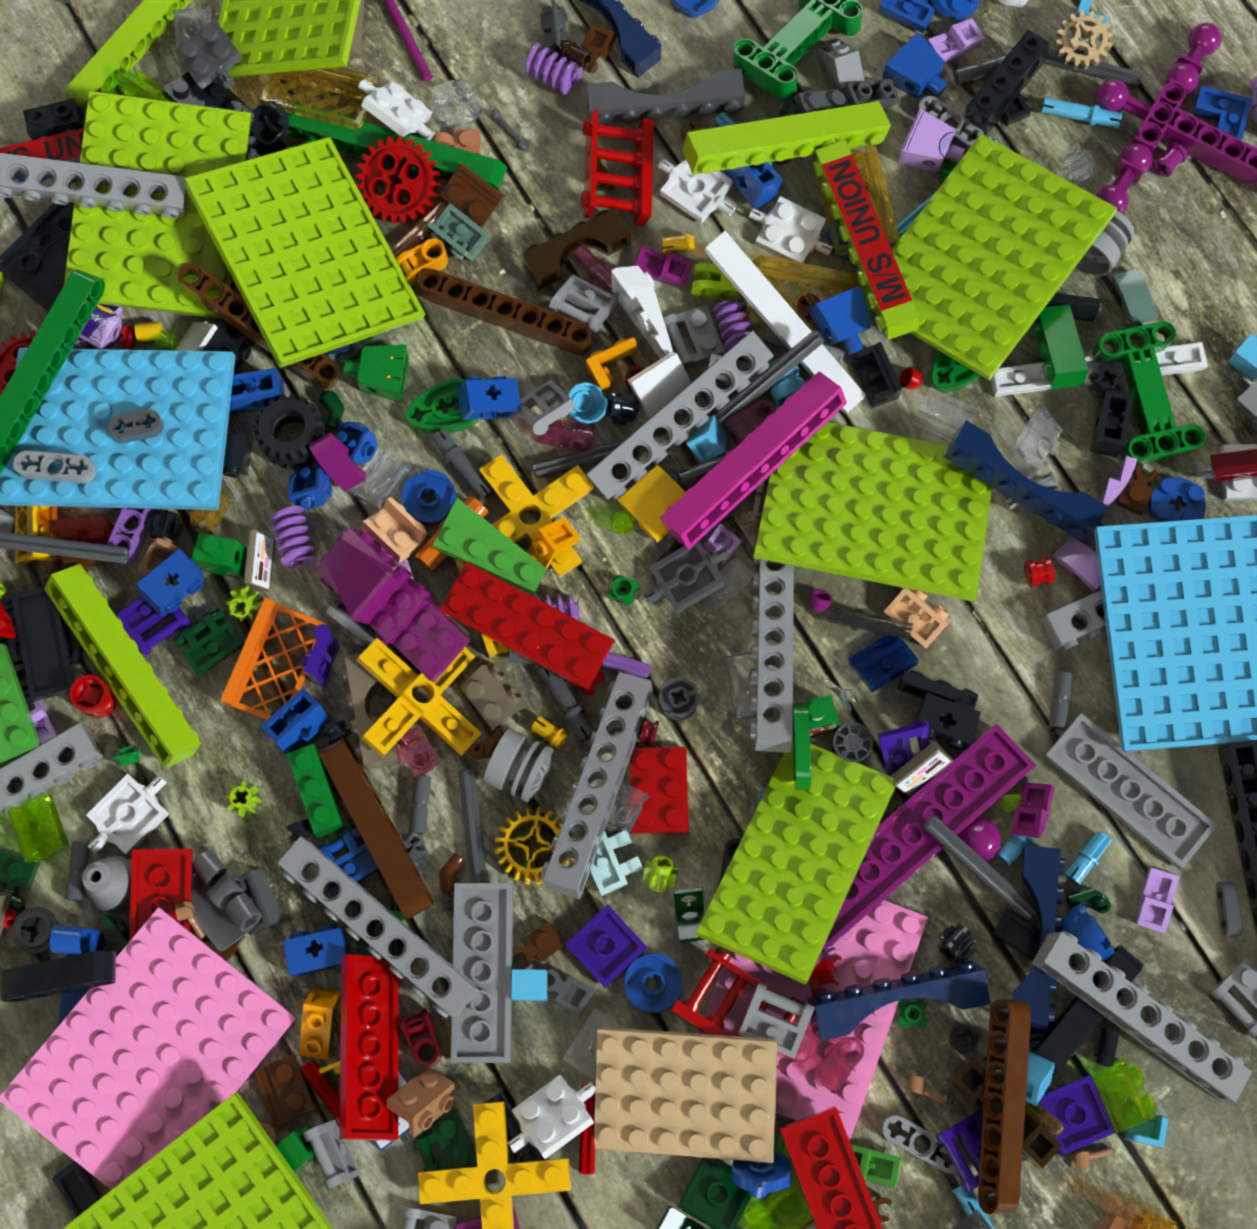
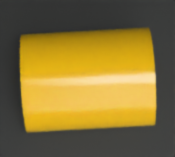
M161 322L135 324L137 342L163 340Z

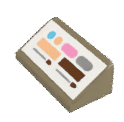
M250 530L248 535L244 583L249 585V589L254 591H270L275 539L256 530Z
M933 741L891 775L894 778L892 782L907 796H911L950 765L953 760L936 741Z

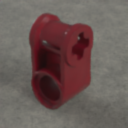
M427 1007L422 1008V1012L409 1018H399L401 1030L409 1044L415 1061L425 1067H434L439 1064L443 1052ZM426 1045H433L435 1048L434 1057L429 1061H423L421 1058L422 1048Z

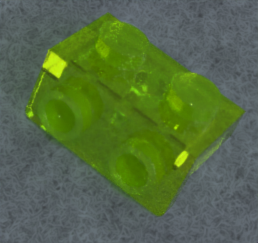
M120 68L115 74L120 84L119 89L126 96L170 102L162 93V87L164 86L142 72L136 71L133 75Z
M43 795L24 807H13L8 810L11 826L14 829L20 852L26 863L46 861L70 847L52 795Z
M1122 1061L1092 1075L1116 1132L1121 1133L1142 1123L1158 1120L1155 1114L1157 1111L1156 1103L1152 1096L1145 1091L1142 1084L1145 1083V1078L1138 1066Z
M791 1181L790 1187L772 1192V1195L763 1202L757 1201L752 1204L743 1216L751 1229H805L814 1223L807 1202L793 1181Z

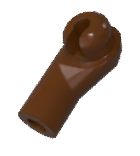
M496 728L489 740L474 742L469 747L470 756L477 760L491 758L504 733Z
M456 853L452 854L439 871L440 890L449 897H454L455 874L465 862Z

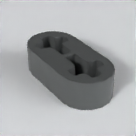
M152 409L114 416L108 424L109 433L120 443L153 438L158 436L164 429L163 419ZM152 418L154 422L151 423V428H147L145 425L148 424V419ZM122 424H125L127 427L124 428V433L120 434L118 430L121 429Z
M1234 881L1218 882L1216 885V900L1221 933L1224 937H1240L1243 931L1237 885Z

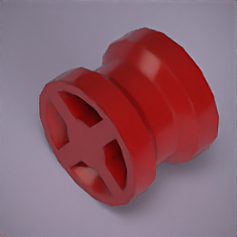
M1042 557L1040 561L1036 562L1033 560H1026L1024 562V572L1029 587H1037L1039 583L1047 585L1054 583V568L1049 557Z

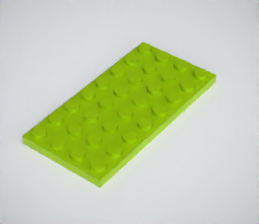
M810 744V790H795L791 745L790 753L784 752L696 931L697 936L805 985L811 976L896 788L892 782L894 780L893 777L859 763L843 760L837 754Z

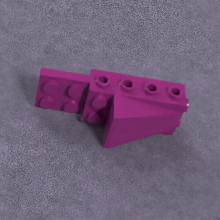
M349 528L338 537L337 543L332 550L322 556L320 564L315 569L322 577L320 581L327 588L335 590L340 595L338 599L345 605L350 617L354 621L362 622L366 626L371 625L377 631L375 636L386 645L389 643L393 644L431 682H436L471 639L437 607L438 603L429 596L431 594L430 591L422 584L416 583L411 578L412 574L405 567L397 565L392 560L394 558L393 555L385 548L379 547L374 542L375 538L368 531Z

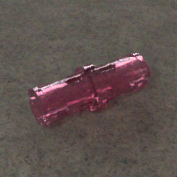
M585 244L578 247L574 252L573 258L588 270L589 276L596 278L609 292H612L611 270L606 266V261L595 256Z

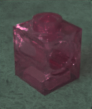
M420 725L407 731L397 741L415 777L431 771L441 763Z

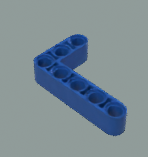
M54 926L50 935V950L52 953L69 957L94 951H104L105 936L101 931L76 926ZM89 989L62 994L58 1026Z

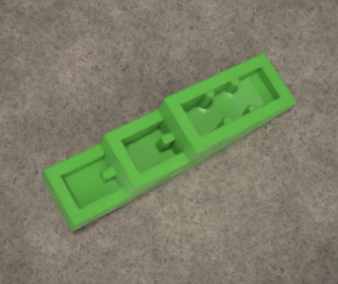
M779 1132L775 1151L782 1153L790 1160L783 1138ZM851 1145L864 1180L897 1188L902 1157Z

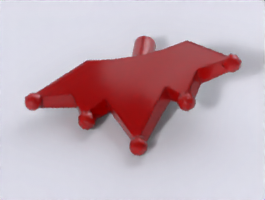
M838 956V958L821 959L817 967H814L813 973L808 980L813 997L816 996L817 990L826 991L822 984L839 985V982L835 981L830 971L839 970L838 967H835L834 963L837 960H841V956Z

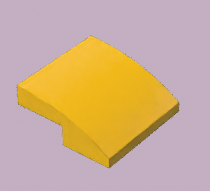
M656 465L618 499V503L638 522L641 529L656 542H659L668 534L660 517L669 507L682 498L686 492L660 466Z

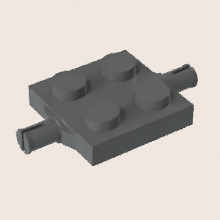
M216 19L201 31L197 29L194 23H188L192 30L188 25L185 26V30L191 38L174 51L197 85L204 89L213 81L220 79L225 88H230L228 82L233 86L234 80L228 72L243 57Z
M699 541L689 550L684 546L650 566L656 577L658 587L644 594V597L650 605L664 596L670 601L677 614L725 586L718 574L716 564L730 557L729 552L723 546V548L710 555L709 552L703 549Z

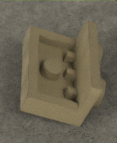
M495 663L480 666L460 686V689L492 730L499 729L512 715L527 706L523 700L522 693L512 686L506 678L505 671Z

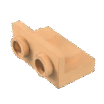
M392 497L385 500L384 509L364 520L362 524V529L368 531L381 547L393 555L398 563L418 552L424 546L427 534L424 526L406 512L405 508Z
M904 588L885 609L884 613L923 647L927 648L951 622L947 617L949 613L941 605L936 603L934 606L926 599L928 597L926 592Z

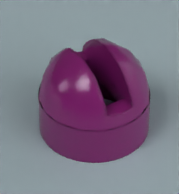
M813 589L808 603L812 611L822 613L828 609L833 598L824 590Z

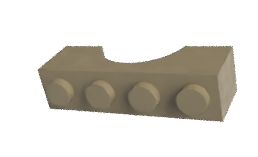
M362 653L344 656L346 665L341 666L344 682H349L350 692L346 693L349 709L354 708L355 719L351 720V726L354 736H359L360 746L356 747L359 764L363 763L367 770L400 764L401 760L397 743L382 758L361 739L374 725L369 715V703L374 692L383 684L356 661Z

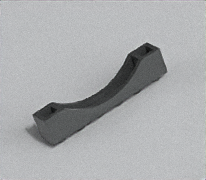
M740 68L715 71L695 87L667 95L638 93L626 89L613 81L587 84L589 117L593 110H598V124L608 125L615 122L632 123L636 120H643V118L655 121L665 117L683 118L694 114L710 115L714 112L724 111L734 113L738 110H744L745 91L742 69Z

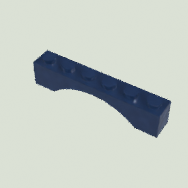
M579 0L594 8L611 25L620 46L621 61L638 78L661 60L662 45L659 39L653 34L650 35L644 29L641 21L633 18L620 1Z
M967 420L954 434L943 455L953 465L962 468L975 476L979 481L985 482L998 490L1002 495L1008 496L1021 504L1025 509L1034 512L1048 523L1057 526L1072 538L1078 539L1083 543L1094 534V528L1100 525L1108 507L1085 492L1069 493L1056 491L1031 481L1018 472L1003 457L989 433Z
M1025 845L1021 880L1030 891L1037 906L1041 928L1040 950L1049 933H1056L1061 930V915H1056L1057 904H1062L1063 887L1058 886L1059 875L1064 876L1065 858H1060L1061 849ZM1035 965L1024 981L1013 991L1012 1000H1023L1029 1005L1031 1010L1030 1027L1047 1029L1048 1021L1054 1022L1055 1004L1050 1003V992H1056L1057 981Z
M968 960L958 962L956 967L947 969L943 966L933 967L929 969L928 973H905L901 975L900 979H877L873 981L872 985H849L844 988V991H820L816 993V997L807 998L808 1004L815 1007L811 1016L812 1032L820 1041L850 1035L857 1025L872 1012L902 999L918 997L937 999L950 1003L962 1010L990 1004L986 970L974 963V961Z

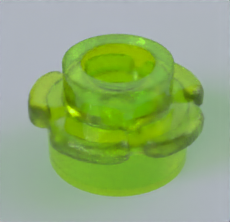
M163 331L157 338L154 349L175 351L179 344L176 340V334Z
M616 512L614 517L609 519L611 531L616 534L631 533L636 520L628 512Z
M1019 794L1002 795L997 800L998 804H995V807H1001V813L1014 812L1015 806L1020 807L1024 803H1021V796Z

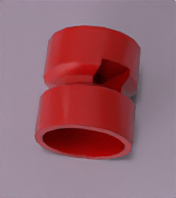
M94 675L81 676L75 680L69 693L70 700L75 707L88 716L97 719L110 715L116 708L118 701L108 684Z

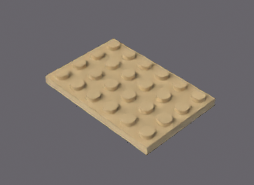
M599 1027L597 1029L595 1149L773 1163L778 1039Z

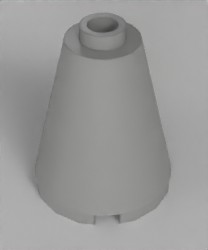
M114 855L96 861L85 868L82 881L87 895L95 907L108 913H121L130 909L132 859L121 855Z

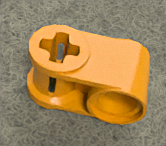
M431 238L415 248L401 253L396 258V261L405 273L407 282L412 286L418 284V277L422 271L426 269L443 270L447 266L449 258L442 241ZM440 252V255L438 257H430L432 253Z

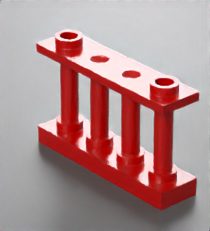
M593 110L590 117L584 120L582 134L586 135L585 185L580 198V206L584 207V218L590 217L595 206L610 209L616 207L617 210L631 212L634 215V225L643 227L652 216L654 120L643 118L639 127L634 130L598 124V110ZM602 135L633 140V143L636 144V151L628 153L597 148V137ZM597 159L632 164V167H635V175L629 177L597 172ZM596 182L629 187L632 191H635V199L628 201L596 196Z
M716 948L713 952L708 949L705 956L712 960L689 999H685L683 1003L677 1000L671 1012L705 1034L732 1036L723 1030L725 1026L723 1022L747 983L754 988H757L759 983H763L730 963L731 956ZM723 967L737 976L714 1016L710 1015L706 1019L698 1014L700 1010L698 1006ZM767 986V988H766L767 990L772 991V992H774V993H776V994H779V993H777L776 991H774L773 989H771L770 987ZM793 996L790 999L804 1006L806 1005L805 1003H803L802 1001L798 1000ZM761 1001L759 1008L766 1011L770 1004ZM786 1011L783 1019L794 1023L798 1016ZM735 1032L733 1036H740L738 1035L739 1032Z

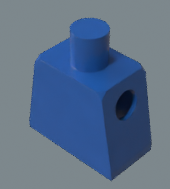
M918 32L885 64L882 79H892L895 87L915 98L920 97L927 89L940 96L948 86V83L939 77L943 70L944 60Z
M861 285L816 303L807 309L830 346L843 341L849 355L864 349L858 334L870 329L871 323Z

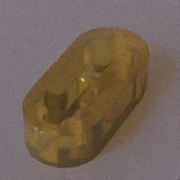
M221 488L220 498L222 502L219 503V510H194L190 518V526L195 534L213 535L230 505V498L224 489ZM207 518L209 526H203L200 529L198 522L205 521Z

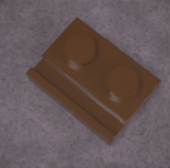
M464 163L459 165L458 170L453 174L440 194L441 197L481 228L485 226L500 201L505 197V195Z
M291 1054L254 1071L274 1127L281 1126L317 1110L306 1079L301 1073V1066L296 1054Z

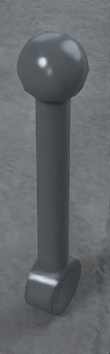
M492 110L491 117L494 120H498L519 143L521 151H527L529 149V142L519 137L501 117L499 110Z

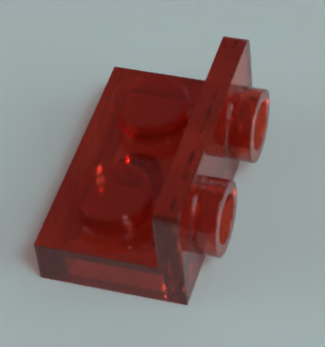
M105 516L49 520V531L56 538L62 540L107 545L114 529V525Z

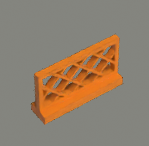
M265 597L220 699L221 703L230 708H236L261 719L268 720L272 715H270L266 705L282 699L283 703L286 704L285 697L291 695L292 698L301 690L307 676L303 671L304 667L302 665L293 667L288 655L301 648H304L305 653H307V646L313 644L311 651L314 647L316 638L305 642L299 628L309 624L316 627L322 624L328 626V624L276 604L275 601ZM278 613L290 616L294 626L278 632L275 625ZM295 619H298L303 622L297 624ZM273 627L275 634L269 636L271 629ZM296 630L302 644L286 650L281 635ZM277 637L283 651L267 657L264 645L267 641ZM262 652L265 659L258 661ZM285 655L291 669L275 675L269 661ZM267 663L272 677L256 683L253 676L255 667ZM302 669V672L298 678L296 671ZM293 673L297 684L293 690L283 693L277 679ZM251 678L253 685L247 687L249 680ZM274 681L280 695L264 701L258 687ZM256 689L261 703L252 707L240 703L245 692ZM263 707L266 713L256 709Z

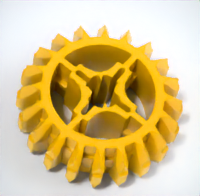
M526 807L525 812L527 816L522 817L519 810L514 813L518 820L513 822L510 817L505 819L506 823L510 826L509 829L503 826L498 828L499 832L504 834L505 837L495 838L496 843L503 845V847L495 849V854L505 855L498 860L500 866L509 863L504 870L507 875L516 870L513 878L516 882L520 880L523 874L525 875L524 883L526 885L530 884L531 876H535L537 885H541V874L544 866L535 869L534 866L540 855L553 853L551 851L552 844L541 839V825L548 827L555 835H560L562 827L558 829V826L561 824V817H557L552 822L553 811L549 810L545 817H542L541 807H537L536 815H532L530 807ZM533 824L527 836L512 838L521 827ZM536 833L538 845L542 847L539 850L536 849L537 852H533L531 859L530 849L525 845L528 842L531 843L530 840L535 838ZM510 847H515L526 853L525 867L520 866L513 860ZM565 859L562 862V864L566 866L569 863L567 859Z

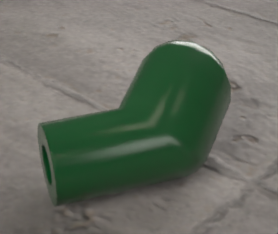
M327 390L319 396V402L329 410L325 426L332 430H338L345 407L336 392Z
M1087 887L1066 894V901L1070 908L1083 903L1101 914L1107 913L1111 908L1109 898L1093 887Z

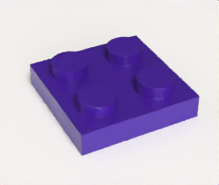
M608 904L565 944L604 988L647 949V946Z
M1091 1075L1045 1093L1037 1104L1050 1134L1062 1145V1148L1058 1151L1059 1155L1063 1156L1116 1133V1129Z

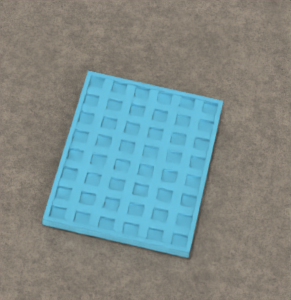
M19 348L16 368L28 348ZM72 349L0 475V505L219 510L235 354L227 351ZM145 409L156 411L164 422V429L158 436L127 443L116 441L108 430V424L114 416ZM152 418L148 419L149 422L145 425L147 428H151V423L154 422ZM122 424L121 429L118 430L120 434L124 433V428L127 427L125 424ZM22 451L84 455L95 464L97 474L91 482L86 484L25 479L16 472L13 467V461L16 455ZM29 460L28 464L23 465L26 470L28 466H37L40 469V466L35 465L31 460ZM60 461L52 462L48 468L49 473L54 474L60 471L62 463ZM83 464L81 469L75 470L81 475V472L88 468Z
M1257 515L1098 526L1094 528L1121 751L1219 745L1257 740Z

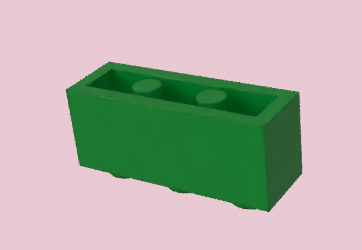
M1070 304L1045 307L1031 325L1032 334L1037 335L1038 356L1042 357L1044 361V378L1049 380L1051 390L1083 386L1088 373V367Z
M314 744L287 753V757L313 833L318 838H323L347 828L326 767L319 756V749Z

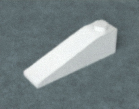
M639 266L619 267L611 270L612 294L619 298L618 302L659 359L671 353L673 349L653 287L654 281L648 272L643 273Z

